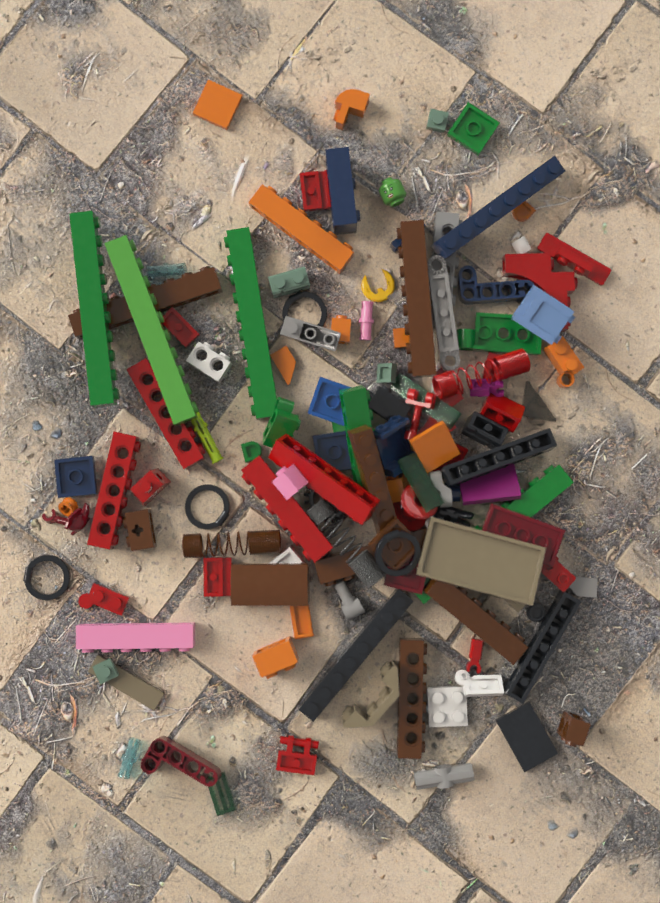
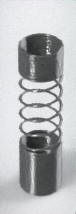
M320 500L306 512L316 526L334 514L321 528V532L339 523L329 534L327 540L347 530L333 546L335 548L353 538L340 553L341 556L360 545L346 563H349V567H351L368 589L386 575L378 567L375 558L368 549L354 557L363 546V543H359L345 551L356 539V535H353L340 542L348 533L350 527L344 528L331 536L343 523V519L326 527L337 514V511L334 510L327 500Z

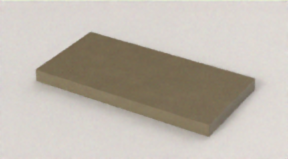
M430 517L416 575L533 606L546 548Z

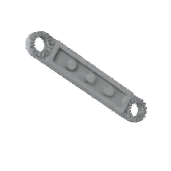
M435 255L428 260L427 266L440 364L443 369L453 371L460 364L447 263L443 257ZM438 260L441 262L442 268L435 271L432 269L431 263ZM447 356L455 358L454 366L449 367L446 365L445 358Z

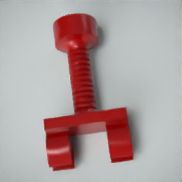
M411 388L408 390L405 403L414 405L415 412L412 418L411 429L405 431L403 439L410 440L419 435L417 428L422 409L434 410L436 394L427 392L425 403L417 402L419 391Z

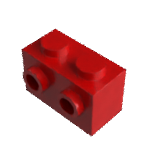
M490 393V396L486 397L479 414L508 428V431L513 433L522 419L525 406L507 397H497Z

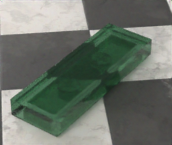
M415 452L397 461L426 513L444 504Z

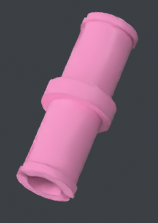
M361 301L359 340H371L372 324L374 323V319H372L374 302Z

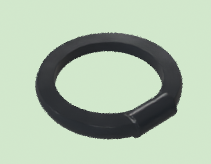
M299 291L289 296L282 310L283 322L285 316H288V310L292 303L302 298H310L321 309V319L317 326L323 327L325 325L327 309L319 296L306 291Z
M200 485L194 488L186 498V516L194 526L200 529L210 530L222 526L229 517L230 502L228 496L221 488L215 485ZM211 490L219 494L224 504V510L215 522L210 524L199 522L191 512L193 498L199 492Z
M394 530L383 535L375 550V559L378 567L384 573L391 576H402L411 572L417 566L421 556V547L416 537L402 530ZM398 537L406 538L414 546V557L411 563L400 570H393L385 566L382 560V550L386 543Z
M42 555L33 559L25 567L23 581L26 589L32 596L40 600L49 601L60 597L67 590L70 583V572L65 562L53 555ZM42 561H52L59 565L63 571V584L53 594L39 593L32 586L33 568Z

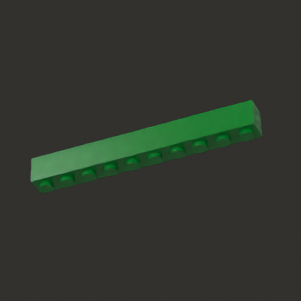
M93 211L69 213L90 406L96 408L118 405L117 400L120 399L119 389L115 386L118 375L117 370L113 368V361L116 358L114 350H111L113 333L109 331L108 324L111 323V315L109 311L107 312L106 304H109V296L104 288V285H107V278L102 270V266H105V260L100 252L103 242L101 235L98 234V228H101L100 218Z
M249 227L226 230L227 237H224L225 247L229 248L230 255H227L228 266L232 267L233 274H230L231 285H235L236 292L233 293L234 304H238L239 311H236L237 323L241 322L242 330H239L240 341H244L245 348L242 349L243 360H247L248 367H245L246 379L250 378L251 386H248L249 398L253 397L254 405H251L252 416H256L257 420L269 419L273 414L277 395Z
M551 464L543 471L545 473L540 478L536 476L528 483L530 486L527 489H520L521 499L510 502L505 501L500 507L532 517L574 482L560 465L553 466ZM477 524V525L474 526L473 528H474V529L481 530L482 527H483V524H482L480 527H479V525ZM429 578L425 579L424 587L430 581ZM424 591L422 594L415 593L423 604L431 599Z

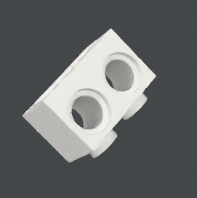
M198 342L187 358V363L218 383H221L232 366V363L229 361L230 357L222 352L217 354L213 351L214 347L207 342L203 344ZM200 352H207L205 360H198L197 356ZM216 362L223 363V368L220 371H215L213 368Z

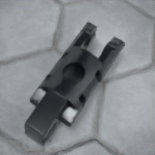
M438 503L437 511L432 517L470 527L471 524L468 521L458 517L470 520L473 519L474 513L454 507L440 508Z

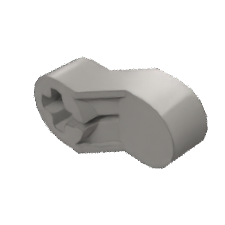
M441 471L429 472V488L439 496L440 508L452 507V491L442 483Z

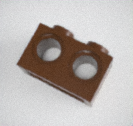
M564 710L557 733L561 736V740L565 741V744L575 748L577 745L584 747L591 724L582 716Z

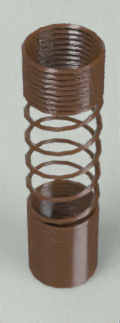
M280 530L247 531L245 553L242 549L240 532L238 531L235 554L232 550L229 532H227L226 551L223 554L220 534L218 532L215 555L212 552L209 533H207L205 555H203L201 533L183 534L184 558H201L202 556L205 558L209 544L210 552L215 557L219 543L221 554L225 557L228 550V541L231 553L235 556L238 549V540L241 552L245 556L248 548V538L250 555L280 554Z

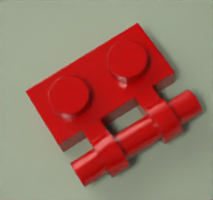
M288 735V737L281 736L280 744L287 745V750L279 749L276 770L315 775L317 754H311L310 748L318 749L319 741L311 740L312 738L307 737L306 739L294 738L292 735ZM293 746L304 747V752L292 751Z

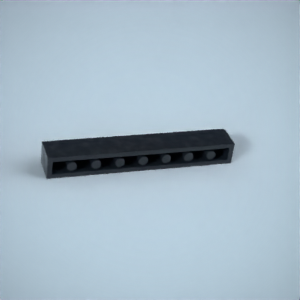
M396 588L299 704L298 710L314 722L413 603V600L402 590Z

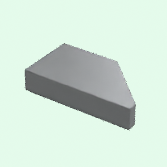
M576 577V580L569 588L576 596L597 598L598 578Z

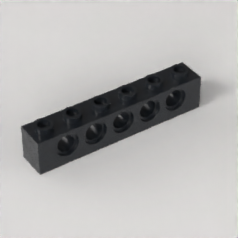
M548 428L444 466L440 470L442 480L445 486L451 488L551 451L557 446L551 429Z
M559 590L531 639L528 649L523 653L504 687V692L524 704L581 604L580 600Z

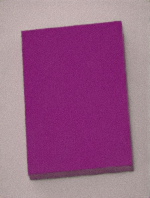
M514 464L459 484L463 505L521 499Z

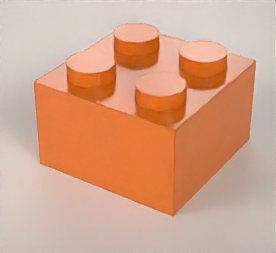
M290 636L255 650L252 655L261 678L266 676L267 679L276 676L279 670L284 669L288 671L295 668L299 660Z

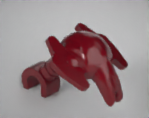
M85 503L83 509L78 508L67 518L59 516L52 509V516L50 518L45 513L42 514V518L48 524L58 523L65 525L64 528L71 530V535L73 536L85 528L90 520V517H88L90 507Z

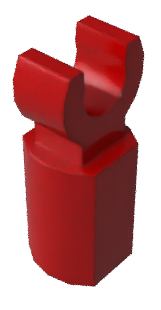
M471 639L468 657L470 661L466 664L467 672H470L472 665H476V673L479 674L481 672L479 660L482 659L484 641L481 639Z

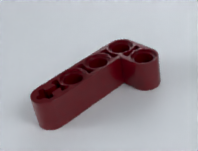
M160 736L153 740L141 761V769L144 773H154L160 769L165 761L207 787L215 785L222 776L218 766L167 736ZM159 741L164 743V751L158 748ZM175 751L181 754L182 759L180 761L175 759ZM149 759L154 760L155 768L149 766ZM191 761L198 764V770L191 768ZM210 772L213 773V779H212V780L209 779V777H210L209 773H210Z

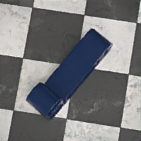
M469 265L463 266L457 275L458 297L460 302L465 305L522 301L527 293L525 294V291L519 290L525 287V290H530L534 284L530 280L477 284L476 270ZM462 273H470L471 279H464ZM502 288H508L510 295L505 296L502 293ZM483 290H490L492 294L491 297H485L483 295ZM470 291L473 298L467 299L463 292Z

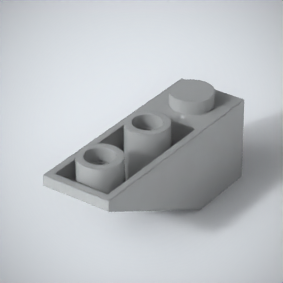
M285 316L280 332L281 335L332 351H336L341 335L340 332L289 316Z

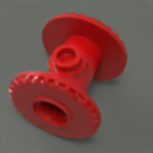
M414 483L408 485L401 494V501L393 503L396 517L410 532L421 529L426 519L432 517L437 511L438 499L436 494L424 484Z

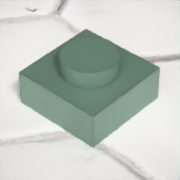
M430 109L426 129L444 133L449 113Z
M378 364L376 383H396L397 364Z
M112 658L93 666L100 684L119 676Z

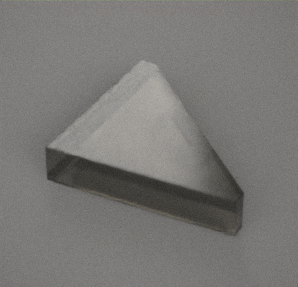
M526 381L522 400L525 410L522 417L556 422V418L549 411L540 395L537 394L530 382Z

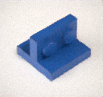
M320 377L308 414L344 426L339 390L351 387Z

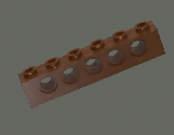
M399 638L398 758L421 759L422 753H425V741H422V733L426 732V723L422 721V714H426V702H423V694H426L427 686L426 682H423V674H427V663H424V655H427V643H424L423 638ZM417 654V662H408L409 655ZM415 673L418 675L417 681L409 682L407 680L408 676ZM410 693L417 694V699L414 702H409L407 696ZM415 713L417 718L411 722L407 720V715ZM411 732L417 735L413 741L406 739V736Z

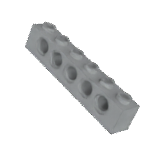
M436 212L433 243L444 236L443 231H451L462 223V220H459L460 214ZM432 249V256H435L436 253ZM456 251L445 259L449 271L448 277L453 306H455L456 295H453V287L456 288L457 276H454L455 269H458L459 257H456ZM435 260L431 263V267L437 271L442 268V264L440 261ZM430 294L431 314H432V326H433V329H435V322H434V315H433V308H432V301H431V294Z

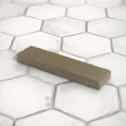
M98 654L88 672L96 676L93 666L107 660V658ZM115 664L119 676L106 683L154 711L165 693Z

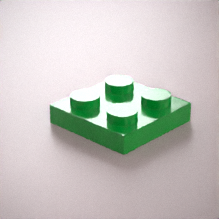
M468 102L447 136L479 156L500 122Z

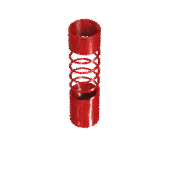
M521 348L493 357V360L487 359L484 364L477 362L475 367L469 364L466 370L460 367L457 370V374L452 370L437 374L432 377L433 389L439 399L456 395L458 391L457 384L460 392L463 393V385L458 376L459 370L462 369L466 373L468 387L472 390L473 384L467 373L470 366L474 368L476 381L482 387V380L477 371L479 363L484 366L486 380L491 384V376L486 367L487 361L492 362L494 374L498 381L527 373L531 368L529 356ZM451 372H453V373L456 375V377H457V383H456V380H455V378H454V376H453V374H452Z

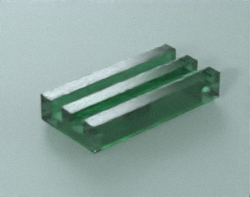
M225 771L221 772V778L230 804L229 808L227 807L220 780L216 783L223 810H220L214 787H208L217 816L236 810Z

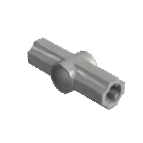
M465 763L453 766L442 764L435 766L434 769L414 772L416 789L433 787L444 789L450 788L457 783L474 781L472 764Z

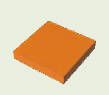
M208 79L194 108L193 115L228 130L243 95Z
M440 421L409 440L427 474L460 454L444 421Z

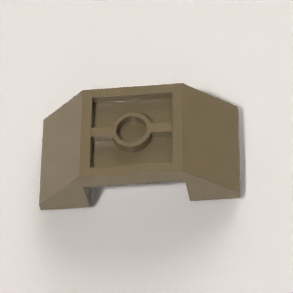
M393 660L390 663L388 661L385 662L380 668L381 680L389 687L385 686L379 693L380 698L368 705L366 708L367 713L362 711L355 703L352 707L348 705L342 712V726L344 728L374 726L399 697L398 668Z

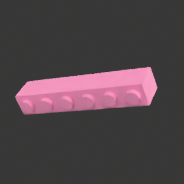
M195 622L79 624L76 626V649H82L83 653L94 652V649H101V652H113V649H121V652H132V649H140V652H151L152 648H159L160 652H169L171 648H179V651L185 652L190 651V648L195 646Z

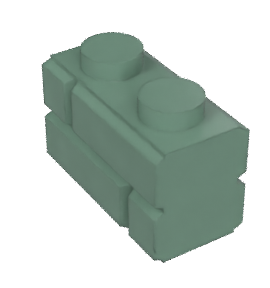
M305 266L268 277L274 299L297 293L300 290L310 289Z

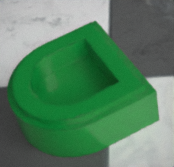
M251 441L241 444L245 463L251 462L262 455V448L257 442Z

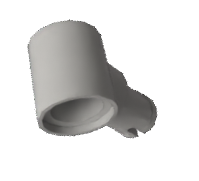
M344 581L334 586L342 600L341 609L348 621L365 613L358 597L352 596Z

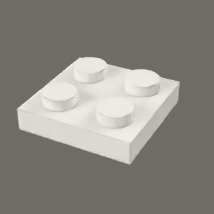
M463 686L427 687L429 727L468 726L467 697L464 696Z

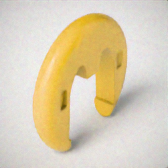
M382 269L387 283L386 291H383L381 287L377 289V294H374L369 287L366 275L362 279V292L367 299L373 302H384L394 293V278L384 269Z

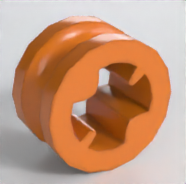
M66 497L58 505V508L63 515L69 516L78 509V504L74 499Z

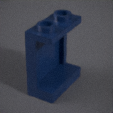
M400 415L391 417L388 422L377 426L373 431L384 474L394 478L419 461L416 453L411 450L409 440L403 439L406 431L405 425L410 423V420Z

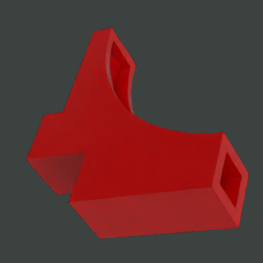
M551 253L505 254L503 256L502 277L530 280L535 286L570 308L571 299L568 294H572L577 289L578 279L575 277L574 272H551V270H554V259H551ZM567 322L561 332L568 330L571 323Z

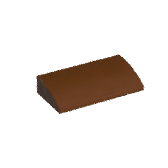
M308 563L231 565V606H308L310 602Z

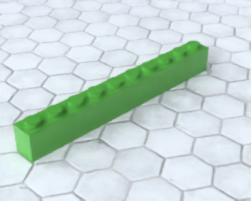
M127 235L104 243L173 424L177 426L198 418L196 414L199 412L198 406L195 401H191V388L183 380V376H185L182 365L178 366L176 362L178 354L175 347L171 348L169 340H172L168 329L164 330L162 323L165 322L161 311L157 312L155 305L158 303L154 293L150 294L148 289L151 284L147 275L143 276L141 269L144 266L140 257L136 258L134 251H137L133 239L129 240Z

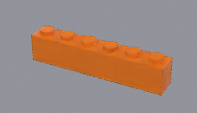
M262 184L250 199V208L341 274L354 256L353 248L346 242L342 244L338 241V237L333 232H326L322 229L323 226L315 219L313 221L310 220L302 209H295L291 206L292 202L285 197H279L274 188L271 186L266 187Z

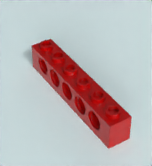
M145 358L126 369L182 468L187 470L206 459L203 455L206 451L201 443L197 444L195 441L196 434L192 427L188 428L186 423L180 424L182 432L179 435H174L173 427L175 425L171 417L164 418L163 412L167 409L164 398L159 402L154 400V395L157 392H161L150 361ZM147 376H153V382L150 385H145L144 380ZM190 441L191 449L187 452L183 451V443Z
M113 432L87 545L111 550L118 544L119 535H117L118 527L121 528L123 524V516L121 514L128 502L126 493L127 490L131 489L132 479H130L131 472L135 471L137 460L134 459L136 452L139 453L140 437ZM126 448L129 454L127 458L122 459L120 451ZM118 467L124 469V475L120 478L116 476V469ZM115 485L120 489L117 496H113L111 493V489ZM110 504L115 507L113 515H109L107 512V507ZM105 523H108L111 527L108 534L102 530Z

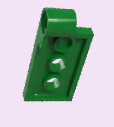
M476 312L474 330H456L459 350L508 353L522 348L528 355H541L542 338L514 321L511 314ZM499 329H506L508 337L505 339L500 338L498 335ZM519 330L526 331L527 338L525 340L518 338L517 332Z

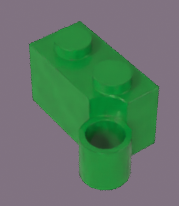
M278 397L273 414L263 432V445L273 448L276 440L283 435L288 434L292 438L294 437V431H298L301 424L299 415L292 413L294 401Z

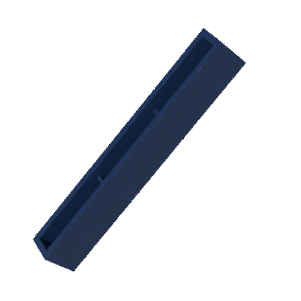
M553 156L434 242L431 248L436 255L446 259L563 174L565 169L556 156Z

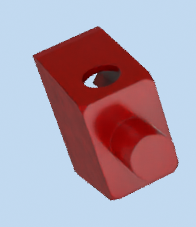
M159 468L150 470L130 490L145 507L171 481Z

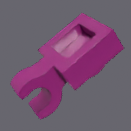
M471 379L473 389H470V397L490 396V393L497 397L504 396V390L497 389L503 388L504 381H496L489 384L486 379H481L482 387H480L476 379Z

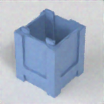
M533 284L512 315V319L552 345L553 342L558 343L561 339L559 333L567 322L572 323L575 316H573L574 311Z

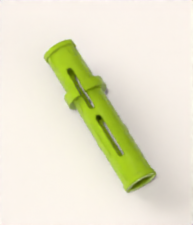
M197 412L198 418L191 420L194 426L193 430L195 433L197 432L212 464H215L224 458L221 456L207 428V422L205 423L200 413Z

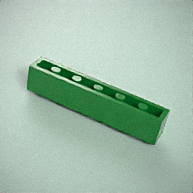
M356 386L339 390L353 481L363 488L348 430L363 425L372 428L373 413L368 406L370 401L369 391L363 386Z

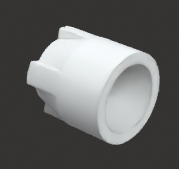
M525 236L511 244L517 254H525L532 249Z

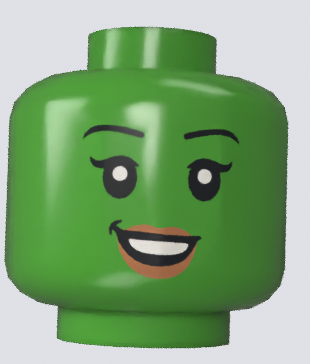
M392 177L382 181L383 185L379 188V193L384 204L391 207L402 204L407 195L402 182Z

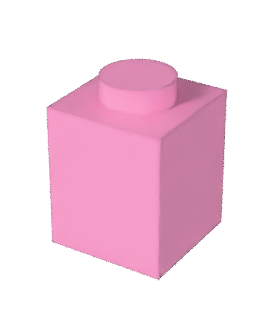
M294 464L288 469L285 466L276 473L278 477L272 481L287 500L308 483Z

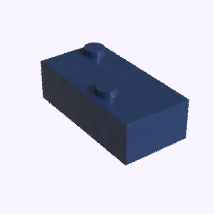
M349 147L326 149V169L333 232L335 235L356 233L357 222H360V211L356 210L354 189H356L355 178H352Z

